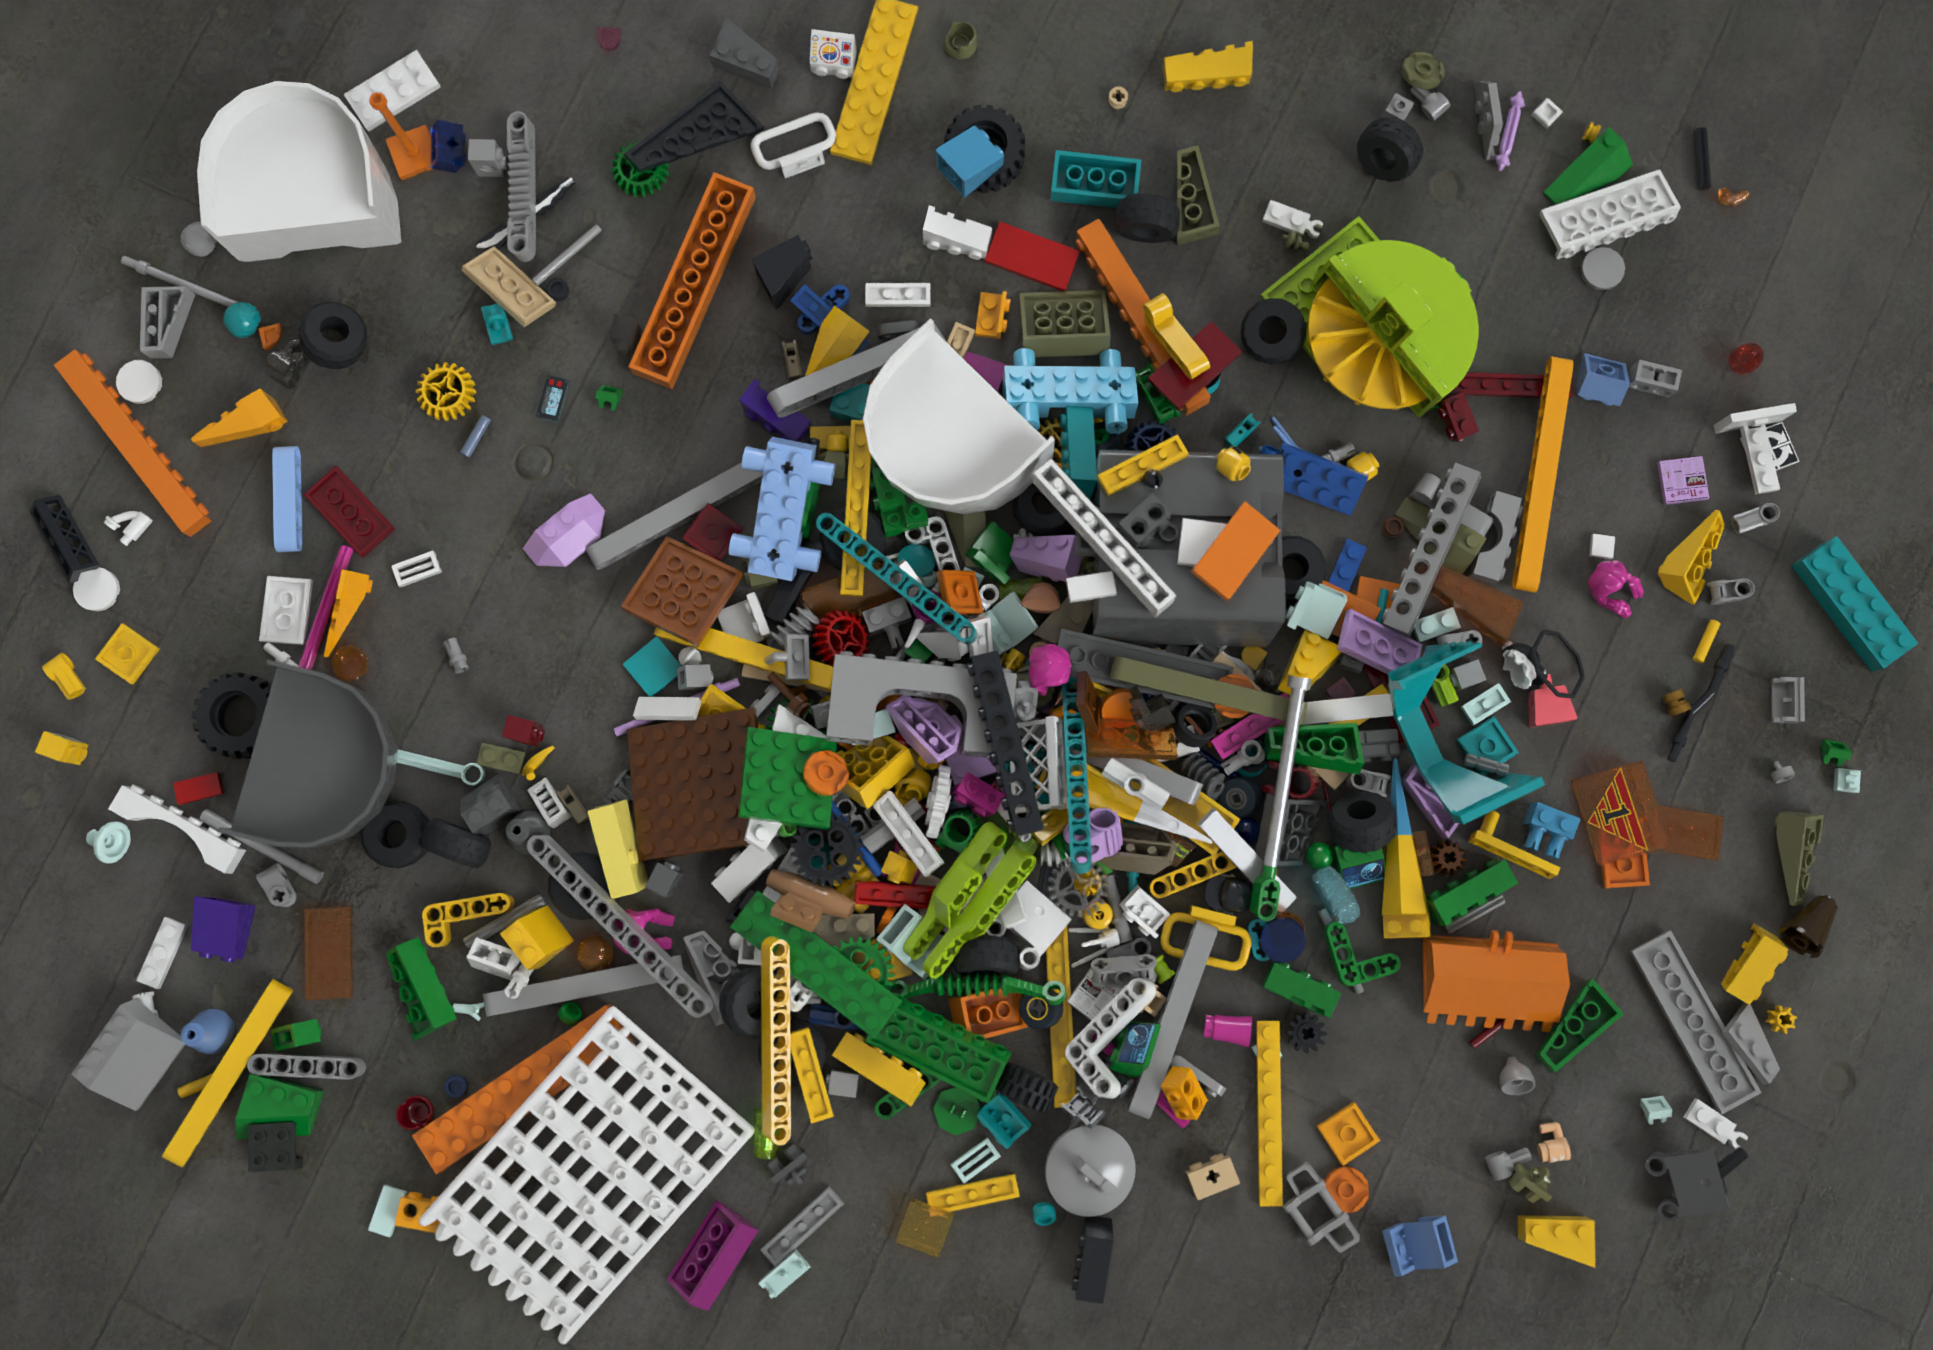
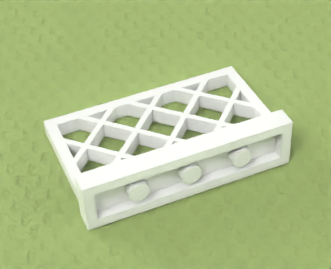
M1048 716L1046 719L1017 723L1018 729L1023 728L1027 732L1021 740L1023 750L1028 754L1026 757L1027 765L1032 758L1039 764L1032 774L1030 773L1031 781L1033 782L1034 780L1040 786L1035 793L1036 800L1044 790L1049 794V804L1042 805L1037 800L1039 811L1068 809L1063 719L1056 716ZM1045 725L1046 733L1039 739L1034 732L1039 726ZM1032 736L1038 743L1030 752L1024 745ZM1043 746L1047 749V755L1041 762L1035 754ZM1010 761V772L1013 773L1015 771V764ZM1044 768L1048 772V778L1042 784L1036 777ZM1017 783L1011 784V793L1013 795L1021 793V787ZM1018 805L1015 812L1016 814L1026 813L1027 810L1025 807H1019Z

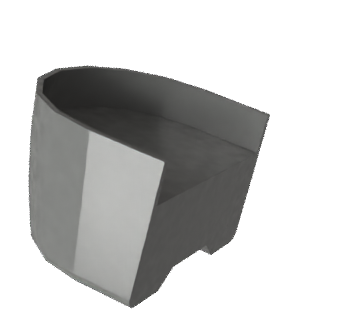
M267 659L266 664L277 667L232 826L231 828H219L218 832L272 846L305 848L326 847L355 836L381 812L395 784L398 747L389 719L368 693L344 681L321 672Z

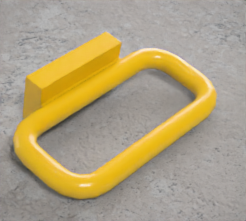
M1190 905L1188 914L1176 912L1165 920L1160 944L1166 954L1181 958L1184 952L1182 949L1172 947L1169 943L1173 924L1181 921L1194 925V922L1199 920L1217 927L1218 931L1238 935L1243 941L1237 961L1230 962L1209 956L1206 965L1229 971L1239 970L1246 965L1251 949V937L1244 928L1235 926L1236 916Z

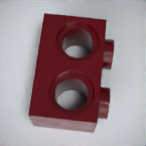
M508 715L502 737L538 747V743L543 741L545 730H542L543 725L535 721Z

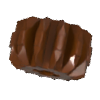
M1446 839L1445 843L1443 840H1438V846L1432 845L1430 847L1435 853H1429L1427 857L1433 858L1434 861L1429 864L1432 866L1436 865L1434 870L1436 874L1442 871L1443 877H1448L1449 872L1452 876L1457 875V869L1460 871L1464 869L1460 862H1467V858L1461 857V854H1464L1466 850H1458L1459 842H1455L1452 845V839ZM1444 854H1450L1448 858H1451V861L1445 862L1444 859L1446 857H1443Z

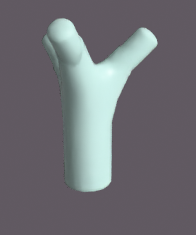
M484 1002L472 1005L453 1004L456 1013L469 1014L477 1021L481 1019L477 1013L479 1009L484 1007Z

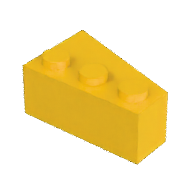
M1305 629L1294 646L1278 690L1290 695L1291 687H1287L1288 676L1311 679V687L1317 679L1321 678L1337 662L1343 652L1337 650V644Z
M1755 923L1751 927L1754 933L1749 942L1744 941L1741 946L1744 949L1738 961L1733 960L1721 983L1725 991L1749 1005L1753 1000L1755 1001L1759 998L1762 992L1761 988L1773 978L1775 968L1779 963L1781 964L1785 961L1788 955L1787 951L1789 950L1777 936Z
M1518 1215V1239L1595 1268L1594 1220L1586 1216Z

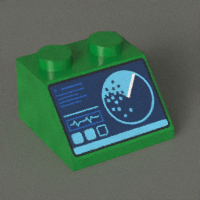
M1339 845L1331 847L1334 853L1333 861L1341 891L1384 880L1385 861L1382 848L1375 852L1354 853L1343 849Z
M1129 1022L1116 1035L1118 1044L1116 1048H1113L1109 1060L1112 1061L1110 1069L1136 1079L1149 1067L1161 1025Z

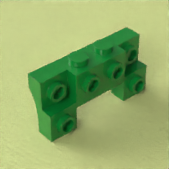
M871 455L870 472L872 478H870V490L875 491L876 497L873 498L875 511L879 510L885 538L896 536L911 529L928 526L925 506L918 502L906 504L904 493L890 484Z

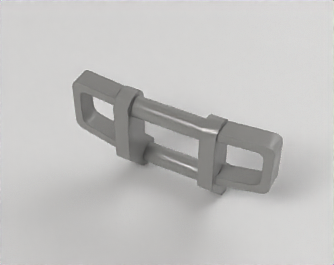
M1304 1162L1287 1174V1180L1296 1195L1283 1205V1209L1286 1213H1290L1306 1236L1305 1240L1309 1246L1314 1245L1324 1236L1338 1252H1343L1359 1242L1360 1235L1349 1220L1350 1217L1345 1211L1341 1210L1326 1189L1324 1180L1318 1176L1308 1162ZM1303 1170H1307L1315 1182L1300 1191L1293 1176ZM1318 1192L1335 1217L1313 1231L1297 1207ZM1345 1223L1354 1237L1344 1244H1340L1330 1232Z

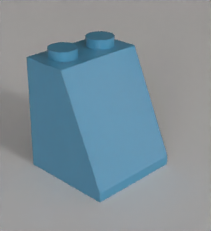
M974 125L935 150L936 168L965 198L1003 166L1004 153L999 146H994L989 141V136L984 130H979Z

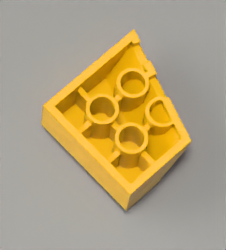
M888 735L873 739L871 746L856 744L855 747L846 752H843V750L837 752L845 760L849 774L846 785L840 791L866 809L870 808L916 766L909 749Z

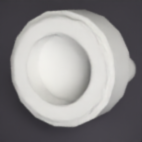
M686 647L679 654V662L682 666L700 665L701 654L694 647Z

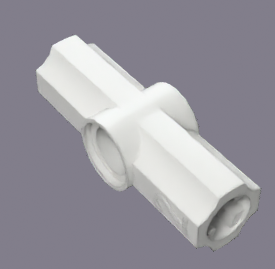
M1113 757L1102 773L1103 776L1124 788L1128 794L1139 797L1158 810L1162 809L1171 794L1148 780L1144 774L1135 772ZM1133 778L1141 782V789H1134L1132 787L1131 780Z

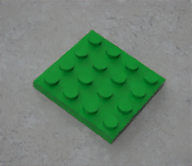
M748 727L746 730L738 817L829 829L832 795L821 796L812 792L803 779V767L813 753L824 750L836 753L837 742L826 741V738Z

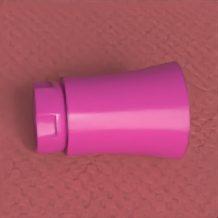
M1206 1015L1204 1037L1249 1048L1252 1016L1215 1015L1214 1017Z

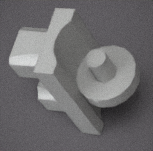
M1030 680L1018 681L1017 688L1015 689L1014 715L1015 718L1019 717L1024 721L1031 720L1036 715L1038 688H1031Z

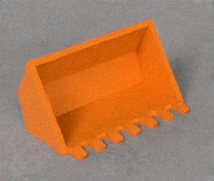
M1492 930L1489 938L1431 934V938H1422L1423 1013H1427V1023H1436L1438 1014H1446L1445 1022L1447 1025H1454L1457 1015L1466 1016L1465 1026H1474L1476 1017H1485L1484 1027L1492 1028L1496 1018L1504 1019V1029H1512L1515 1019L1523 1020L1522 1029L1526 1031L1532 1029L1534 1021H1542V1032H1550L1553 1022L1559 1023L1570 987L1566 953L1558 947V944L1513 940V933L1506 931L1504 939H1499V932L1496 930Z

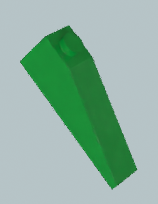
M1608 127L1542 194L1554 205L1581 197L1618 180L1633 165L1625 141Z

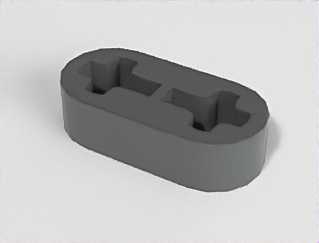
M911 320L881 324L877 327L878 338L884 340L897 338L918 329V322Z

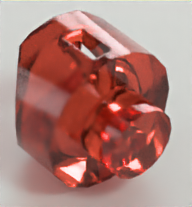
M1755 343L1742 344L1730 353L1729 365L1737 374H1750L1761 365L1764 353L1761 347Z

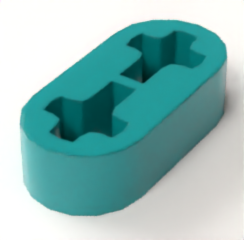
M1253 919L1247 925V932L1251 937V954L1258 961H1267L1273 954L1269 928L1265 921ZM1256 922H1258L1259 926H1263V930L1260 931L1261 939H1258L1256 932H1252ZM1259 941L1262 942V947L1268 950V952L1264 953L1263 958L1260 954L1256 953V950L1260 949Z

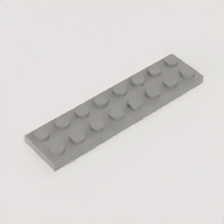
M1667 930L1630 950L1631 956L1717 1111L1720 1114H1724L1760 1094L1761 1091L1744 1060L1723 1035L1722 1032L1725 1026L1672 931Z

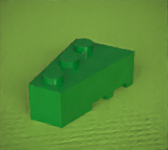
M1279 960L1278 964L1271 962L1260 987L1316 1014L1331 1018L1341 992L1332 989L1333 985L1320 980L1317 982L1312 980V975L1299 970V973L1290 970L1292 966Z

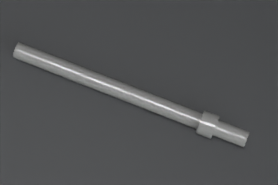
M123 256L121 259L122 264L136 269V272L140 274L151 275L175 286H186L193 293L227 307L238 303V301L154 268L150 263L143 260L137 261L127 256Z

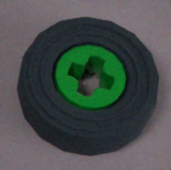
M1105 422L1094 424L1096 458H1098L1100 450H1116L1119 447L1121 438L1120 434H1110L1107 432Z

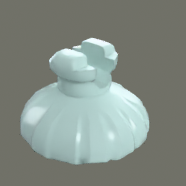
M110 822L102 826L99 831L93 829L88 832L86 841L89 845L93 846L94 854L99 861L108 864L120 860L128 850L131 842L130 830L121 822Z

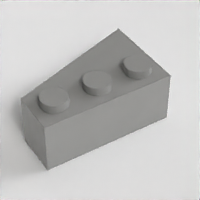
M186 286L141 288L140 351L151 359L173 358L195 294Z

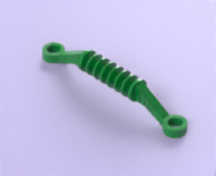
M949 973L947 980H945L944 974H942L938 978H929L911 985H906L902 980L891 981L893 986L886 987L891 992L896 988L903 989L900 995L905 1000L928 992H935L939 996H943L945 989L948 990L949 996L953 995L954 989L957 990L958 996L962 995L963 989L966 990L967 996L971 995L972 989L975 990L976 996L980 995L981 989L984 990L985 996L989 995L990 989L993 990L994 996H998L999 989H1001L1003 996H1008V993L1020 992L1021 994L1042 998L1051 1005H1058L1066 998L1065 986L1059 981H1050L1045 986L1009 977L1008 973L1003 974L1002 980H999L997 973H994L993 980H990L988 973H985L983 980H981L979 973H976L974 980H972L970 973H967L965 980H963L961 973H958L956 980H954L953 974ZM1052 989L1060 990V994L1055 997L1050 996L1048 992Z

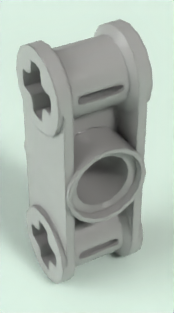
M1150 954L1096 958L1091 962V969L1093 971L1091 983L1094 987L1101 989L1117 986L1126 987L1136 978L1154 983L1157 978L1154 972L1156 958Z

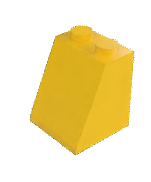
M548 905L519 918L500 933L527 970L541 968L575 941Z

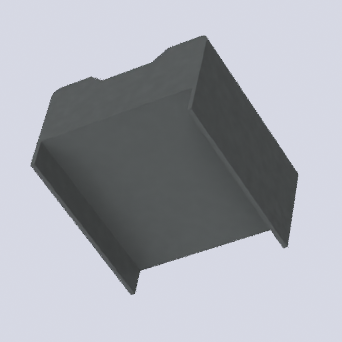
M1100 450L1096 464L1097 475L1144 451ZM1188 452V457L1160 470L1159 472L1163 476V483L1158 488H1149L1142 479L1107 497L1097 479L1094 488V506L1116 530L1119 522L1152 493L1172 512L1169 520L1171 523L1162 532L1157 530L1152 535L1154 538L1145 547L1140 545L1137 549L1131 544L1130 546L1172 590L1176 597L1174 602L1155 618L1076 531L1075 556H1094V574L1112 571L1117 593L1115 596L1093 599V636L1128 644L1269 646L1285 621V576L1282 566L1283 455L1246 454L1250 458L1251 470L1243 480L1230 481L1218 472L1216 468L1218 460L1216 458L1219 453ZM1246 501L1281 531L1231 598L1225 601L1191 573L1194 567L1177 565L1182 519L1227 524L1240 505ZM1156 512L1149 513V516L1152 519L1160 518L1159 514ZM1140 527L1132 528V531L1135 534L1143 533V530Z

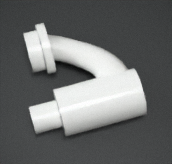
M127 511L113 517L106 516L104 521L107 526L116 530L121 527L120 522L132 520L123 530L125 535L120 539L126 546L132 540L136 541L153 522L150 517L141 511Z

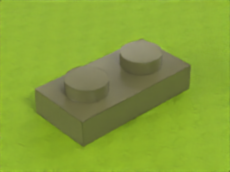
M481 743L476 764L522 774L527 753Z

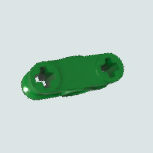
M1149 363L1146 368L1135 372L1136 384L1150 408L1156 423L1160 421L1161 426H1163L1164 422L1174 417H1180V413L1148 381V378L1155 372L1152 363ZM1157 391L1161 396L1153 398L1150 393Z

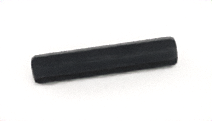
M1699 127L1694 130L1697 184L1699 190H1707L1711 187L1708 133L1705 127Z

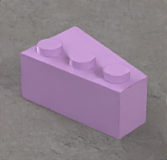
M1076 535L1017 537L1014 539L1010 552V557L1020 572L1038 577L1043 575L1050 577L1052 581L1056 582L1058 580L1066 582V578L1077 577L1083 556H1075Z

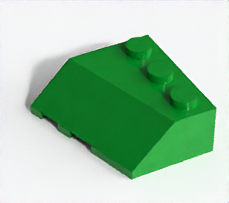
M250 1074L235 1119L237 1139H248L249 1125L289 1122L296 1123V1136L311 1135L324 1090L275 1076Z

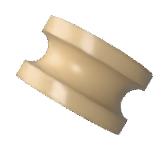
M1122 87L1111 89L1108 98L1110 106L1114 109L1123 108L1128 99L1127 91ZM1116 94H1119L1121 98L1120 102H1117V99L1115 98Z

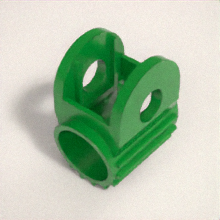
M964 807L961 810L958 809L945 819L943 831L939 834L936 841L941 847L940 852L948 846L959 852L958 858L963 850L968 847L969 842L982 827L981 823L983 822L980 816L976 815L971 808L966 809ZM956 818H962L968 822L970 826L969 835L959 831L956 825Z

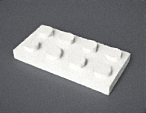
M415 50L348 91L344 96L369 132L386 121L379 110L371 107L369 103L371 94L375 92L382 93L387 99V107L395 116L441 86L418 51Z

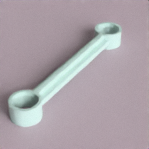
M398 749L397 763L461 778L464 783L471 786L480 785L485 779L483 767L476 763H469L464 766ZM472 766L477 767L481 773L479 780L474 783H470L465 777L466 771Z

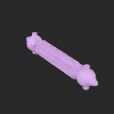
M1521 91L1516 96L1510 98L1512 107L1509 109L1499 150L1500 155L1495 157L1499 171H1502L1505 166L1510 165L1508 155L1512 150L1521 114L1520 107L1523 108L1525 106Z

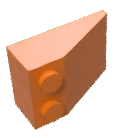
M990 989L988 996H985L984 990H981L979 996H976L974 991L971 992L970 996H967L965 993L961 996L957 995L948 998L953 1023L960 1024L966 1030L974 1034H980L985 1038L1028 1027L1022 1020L1019 1012V1004L1022 998L1020 992L1008 993V996H1003L1002 990L999 989L998 996H994L993 990Z

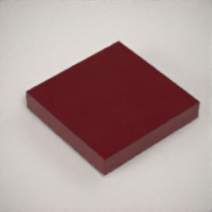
M707 502L682 536V539L700 552L721 561L729 550L732 534H740L744 528Z

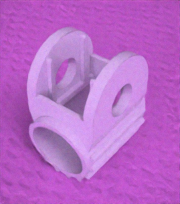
M1106 807L1091 811L1089 818L1093 863L1104 857L1112 856L1118 850H1121L1123 838L1120 816H1117V812ZM1084 815L1076 817L1075 819H1082L1084 818ZM1069 823L1063 831V837L1068 844H1070ZM1077 835L1074 839L1083 841L1086 837ZM1085 857L1076 858L1080 863L1087 861Z

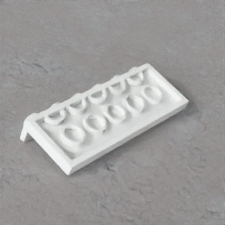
M1659 169L1541 210L1539 215L1557 248L1555 256L1557 259L1572 257L1577 252L1583 250L1590 251L1601 244H1610L1621 237H1630L1641 230L1648 231L1662 223L1668 224L1675 220L1681 206Z

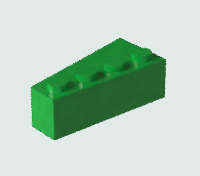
M1357 723L1299 726L1293 764L1359 775L1364 765ZM1268 727L1264 737L1266 758L1268 760L1280 761L1285 727Z
M1493 858L1484 863L1485 868L1479 871L1476 868L1467 872L1465 879L1461 881L1455 879L1445 885L1447 889L1441 892L1435 890L1427 894L1428 910L1434 925L1447 926L1452 923L1451 918L1456 919L1469 913L1468 908L1479 907L1488 901V897H1496L1518 884L1506 860Z

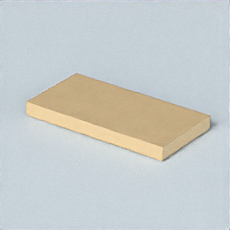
M495 246L462 266V271L523 327H526L555 307L556 302L539 286H536L526 274Z

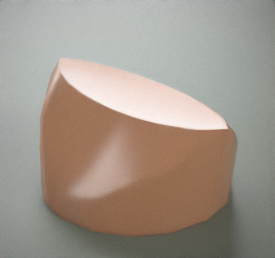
M1036 583L1027 591L1021 605L1036 613H1052L1060 608L1059 593L1055 587L1048 583Z

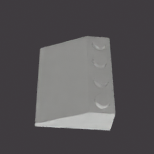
M133 999L118 1007L71 1075L88 1089L137 1111L185 1044L177 1032L139 1000Z

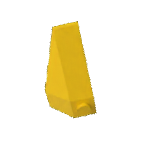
M1715 510L1681 542L1667 556L1658 570L1663 586L1690 604L1695 605L1704 588L1706 581L1702 578L1705 569L1711 568L1712 549H1717L1725 526L1720 510Z

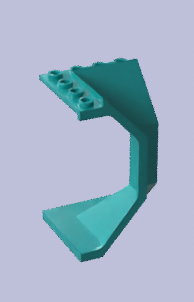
M1471 640L1426 646L1422 657L1388 672L1393 716L1422 778L1455 823L1459 824L1468 823L1545 785L1540 776L1508 773L1506 776H1500L1493 780L1443 759L1420 709V705L1442 665L1482 647L1481 642L1472 643Z

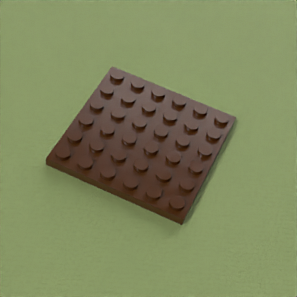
M751 707L697 717L696 721L678 720L627 729L638 860L640 862L751 845L744 840L749 819L739 818L738 812L746 730L748 727L758 728L756 708Z

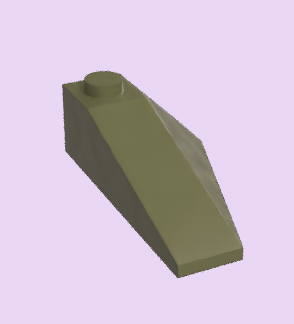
M1405 497L1394 516L1403 522L1404 528L1420 543L1418 536L1421 529H1426L1429 523L1427 516L1431 508ZM1461 523L1441 566V570L1459 579L1476 557L1487 538ZM1437 525L1433 531L1436 534H1441L1446 528L1443 525ZM1428 545L1424 551H1427L1428 554H1433L1437 548L1434 545Z

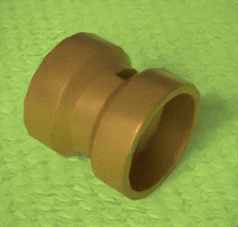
M1683 688L1661 696L1663 702L1669 707L1668 713L1670 717L1692 709L1689 702L1685 701Z

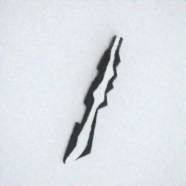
M571 177L562 183L555 184L542 193L543 196L536 199V217L544 215L546 210L554 207L556 201L563 199L565 192L576 184ZM502 222L480 239L475 246L483 249H490L495 246L499 250L507 241V224L504 225Z

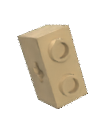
M1223 1153L1210 1157V1162L1202 1164V1162L1194 1163L1189 1166L1190 1170L1185 1171L1197 1200L1240 1184L1228 1155L1223 1156ZM1210 1170H1212L1214 1173H1217L1214 1175V1180L1212 1181L1209 1178H1206L1207 1176H1209Z

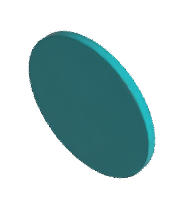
M908 545L899 552L898 563L902 559L906 560L918 578L927 576L935 567L934 554L923 545Z

